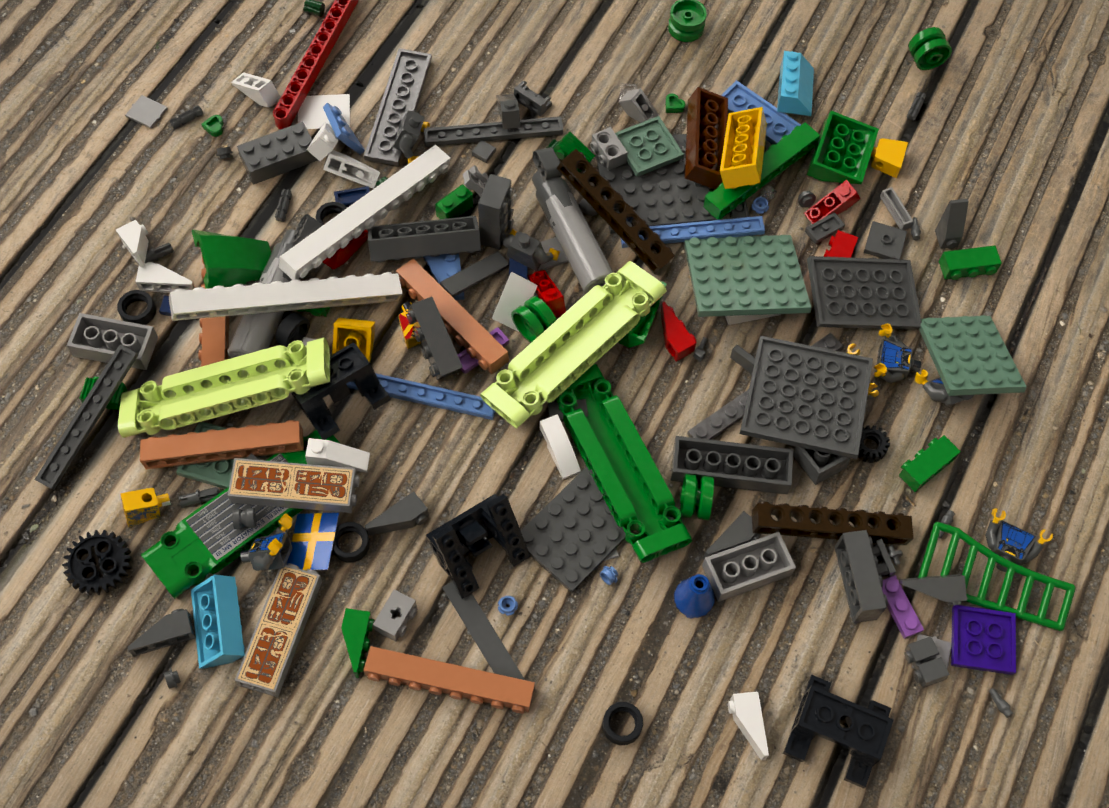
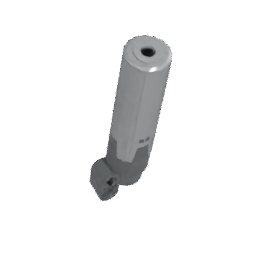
M553 148L533 151V161L538 170L532 177V182L537 190L536 198L586 294L596 285H605L606 276L613 273L567 182L561 178L562 174L557 170L560 161Z
M306 214L300 220L296 230H287L281 242L275 245L258 283L271 284L274 281H281L282 283L292 281L279 268L280 256L315 232L323 224L309 214ZM285 311L243 315L227 350L230 358L269 348Z

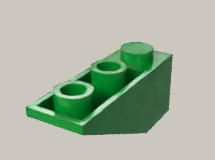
M346 608L341 629L355 677L359 678L360 672H364L366 660L363 659L364 653L369 650L370 639H368L369 631H373L375 620L372 619L371 612Z

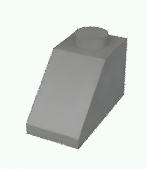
M641 88L627 91L619 101L626 114L640 123L659 116Z

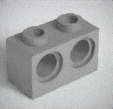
M611 127L592 134L591 149L594 153H597L600 163L608 171L627 162L628 152Z

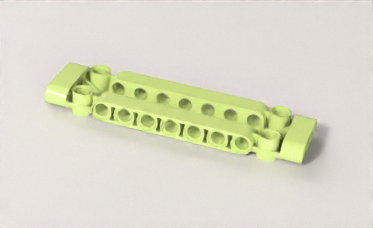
M627 262L617 273H610L606 276L605 285L594 286L509 363L508 370H501L496 376L497 381L480 394L481 398L508 423L518 428L531 415L539 414L544 403L554 401L638 324L640 316L649 314L650 307L667 292L665 286L635 263Z
M325 337L309 341L307 345L297 340L291 342L287 347L281 345L166 376L163 378L162 385L160 386L154 381L145 382L141 388L121 394L118 418L119 433L123 438L145 432L148 435H154L161 429L172 430L283 400L292 392L299 395L304 394L311 387L330 382V349Z

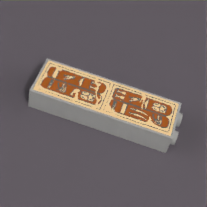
M234 458L227 496L231 503L352 513V506H356L357 494L354 493L355 487H359L360 476L356 474L355 468Z
M290 563L278 570L235 678L238 686L279 697L322 584L321 576L317 571L312 569L305 571L299 569L297 565Z

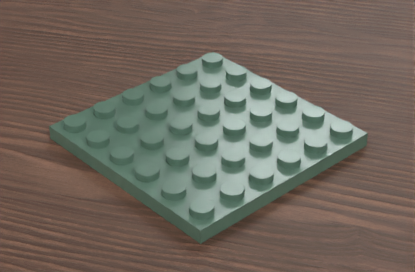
M791 235L729 236L726 238L710 237L708 239L691 238L684 241L698 317L811 312L810 300Z

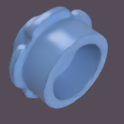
M764 197L756 198L753 201L752 209L758 214L767 212L769 210L768 200Z
M604 566V569L600 572L602 580L608 585L616 583L618 581V573L615 568Z
M504 596L498 601V610L501 614L509 616L518 609V603L512 596Z

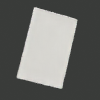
M511 272L492 319L518 331L513 323L511 312L520 305L524 306V302L534 296L538 285Z

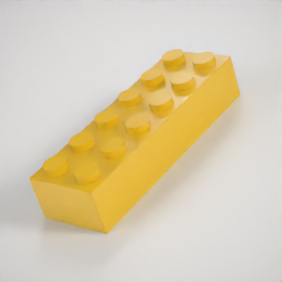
M763 107L728 114L720 174L725 189H735L740 186H752L761 183L767 130Z

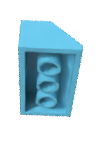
M784 51L780 65L777 112L811 116L814 68L801 53Z
M213 575L191 589L199 669L233 663L245 656L235 577Z

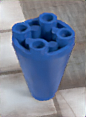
M697 574L683 580L677 586L674 593V602L677 609L686 615L687 618H699L711 611L715 602V594L708 578Z

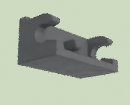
M522 81L514 88V96L518 103L541 117L552 106L551 97L547 96L544 99L526 86V81Z

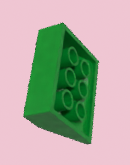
M830 110L823 124L819 141L806 175L825 182L843 183L845 180H848L850 184H862L879 129Z

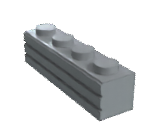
M891 187L882 190L880 198L899 229L905 230L910 228L914 221L894 189Z

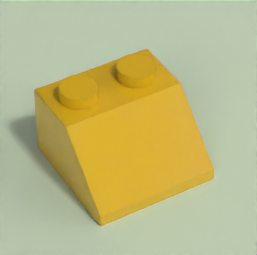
M338 317L334 322L332 355L354 342L370 362L375 339V321Z

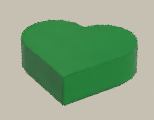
M671 93L666 96V113H681L685 110V101L679 99L676 94Z
M213 115L201 124L202 128L214 137H218L223 133L222 126L224 123L220 115Z

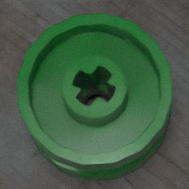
M698 0L676 1L671 7L668 30L672 37L682 42H692L699 39L705 27L707 16L705 6Z
M931 27L920 31L908 44L909 52L914 57V62L920 70H931L942 65L952 53V48L946 40V36L938 27Z
M532 296L524 302V306L520 305L511 312L516 328L530 343L556 321V317L548 305L536 296Z
M685 474L680 494L681 517L691 518L696 506L698 519L709 520L713 502L714 477L703 476L700 479L699 488H697L698 480L696 475Z

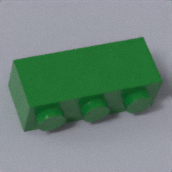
M996 245L943 252L939 260L944 279L952 280L961 277L973 278L985 274L993 275L1002 264Z
M945 435L940 439L934 438L928 444L929 448L926 450L922 448L915 454L913 461L907 460L901 466L903 470L899 477L914 492L918 491L960 454L961 451Z

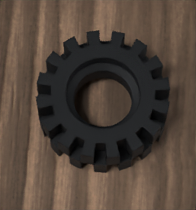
M867 425L865 428L863 427L857 458L863 457L864 462L869 459V463H873L874 460L878 462L882 459L890 447V443H888L890 439L886 437L887 433H881L882 428L880 427L876 430L874 425L872 428H870V425ZM872 439L876 441L878 448L875 450L867 448L864 445V440Z

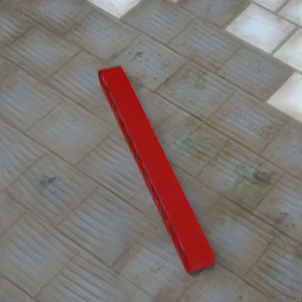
M359 0L334 1L273 111L275 124L278 129L281 130L291 126Z

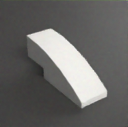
M558 414L540 421L539 428L547 442V448L562 479L564 480L579 474L581 470Z

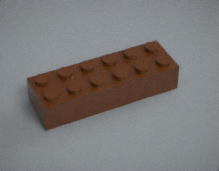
M697 87L688 99L685 179L717 189L723 182L720 166L728 120V98Z

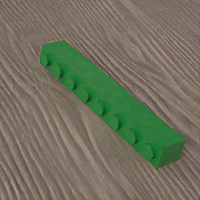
M806 122L801 126H796L789 135H784L777 144H772L764 153L761 183L752 186H740L735 189H725L722 182L716 190L706 194L703 207L714 218L720 220L816 147L820 134Z

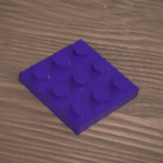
M953 605L951 666L1014 675L1016 673V613Z

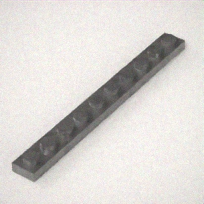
M829 333L812 345L834 351H840L843 347L832 333ZM749 389L687 432V435L691 438L712 440L741 420L744 415Z

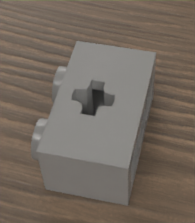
M394 589L373 623L374 630L395 642L399 637L402 638L407 630L406 624L409 619L412 620L418 611L416 600ZM398 614H400L401 617H396L394 620L393 615L397 616Z

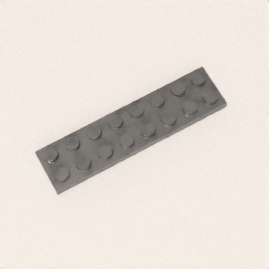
M398 49L366 147L364 160L399 166L403 152L393 148L404 115L407 111H416L432 60V54Z

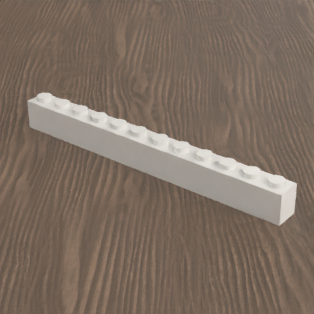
M434 145L282 254L279 259V268L292 280L304 278L312 268H317L327 257L331 258L338 249L346 247L350 240L358 238L365 229H370L379 219H384L388 212L392 209L396 210L403 201H408L414 193L423 190L426 184L434 182L441 173L445 174L450 167L451 158L437 145Z
M386 272L381 275L366 274L359 277L355 275H349L345 278L334 276L319 280V278H312L308 281L296 279L285 283L274 281L271 284L254 283L247 286L236 284L232 287L215 286L210 289L197 287L193 290L176 289L170 292L169 304L172 321L393 302L399 301L402 296V289L398 273Z

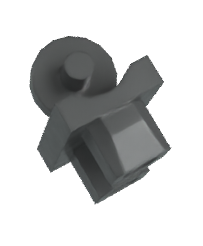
M879 539L876 540L875 545L872 547L873 556L875 555L876 558L880 557L882 561L877 566L878 575H881V577L894 576L896 570L892 560L895 566L900 565L899 558L903 553L901 550L895 551L893 545L887 547L888 554L883 540Z

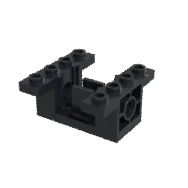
M354 342L330 356L329 383L311 387L304 394L291 393L322 440H326L340 431L338 425L331 417L332 414L323 398L330 395L335 404L350 395L351 392L346 385L347 383L354 382L361 396L367 399L374 410L391 400L380 384L370 362Z
M504 493L500 496L494 494L426 534L438 564L453 580L457 592L462 599L479 589V585L472 572L473 567L463 556L466 553L471 552L475 557L493 547L489 539L494 538L506 551L513 567L531 557L509 500Z
M811 675L783 754L804 762L810 743L816 735L851 750L850 754L852 756L844 780L864 789L872 767L882 758L894 719L889 718L891 708L874 700L869 702L867 708L828 692L831 682Z

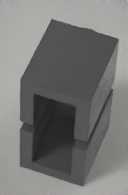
M931 636L907 645L906 652H904L905 658L909 664L914 666L915 671H913L915 680L917 683H921L923 688L948 678L950 674L942 658L936 657L939 651Z

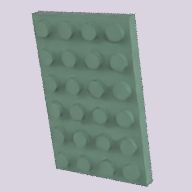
M991 316L921 319L920 333L948 396L1025 392L1027 386Z

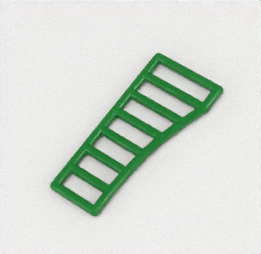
M940 522L934 523L918 577H927L940 531L952 534L940 576L949 575L959 539L970 545L962 573L965 576L966 589L977 552L979 551L988 557L977 597L967 594V600L964 602L990 610L1016 613V618L1054 630H1064L1076 590L1074 584L1015 564L994 553L957 527ZM996 563L1007 568L997 603L985 600ZM1015 572L1026 576L1017 609L1005 606ZM1034 580L1046 584L1037 615L1025 612ZM1054 587L1066 590L1057 622L1045 618Z

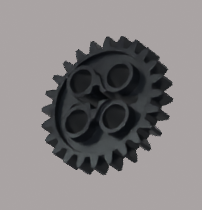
M95 530L93 536L87 532V538L85 539L79 536L80 542L73 541L72 544L75 547L73 549L67 548L70 555L63 557L68 561L62 564L67 569L63 572L68 577L66 580L70 584L72 583V587L75 590L79 588L81 593L87 591L89 595H92L94 590L97 595H100L102 589L109 593L110 586L117 589L115 583H123L121 577H128L125 569L132 568L127 563L132 561L131 556H129L131 550L127 548L128 544L123 541L120 535L116 537L114 532L108 535L106 530H103L101 535L98 530ZM92 547H95V553L99 558L98 563L103 572V578H101L100 570L96 566L97 561L92 552ZM109 547L106 552L101 553L103 548ZM85 554H89L85 560H81ZM114 564L113 569L106 571L108 566ZM90 572H94L92 577L86 578Z

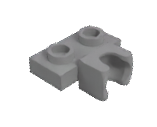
M474 165L462 174L464 185L469 190L477 192L481 197L488 181V175L485 172L481 174L477 166Z

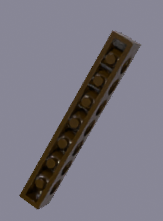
M575 149L560 162L557 170L654 274L675 256L671 248L660 240L659 235L648 227L647 222L641 219L636 214L634 208L623 200L622 195L616 192L611 187L609 181L599 174L597 168L586 160L583 153ZM577 168L581 169L583 173L578 172ZM602 195L606 196L607 200L603 199ZM614 208L618 209L620 213L615 212ZM626 221L630 222L632 227L628 226ZM639 235H642L644 240L640 239ZM651 248L655 249L657 254L653 253Z
M769 502L757 503L752 509L753 533L773 534L780 532V535L839 540L843 533L867 530L868 537L872 538L873 543H876V540L882 539L884 544L907 545L914 539L912 516H904L902 513L885 514L882 511L869 513L865 510L847 511L845 508L833 510L823 506L810 508L807 505L790 506L787 503L775 505ZM771 515H774L778 521L774 520ZM791 517H794L797 522H794ZM810 518L814 519L815 522H816V524L813 523V522L810 520Z

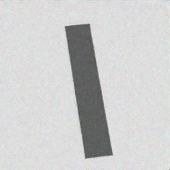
M453 581L443 586V590L493 672L525 680L473 594L471 593L462 599Z

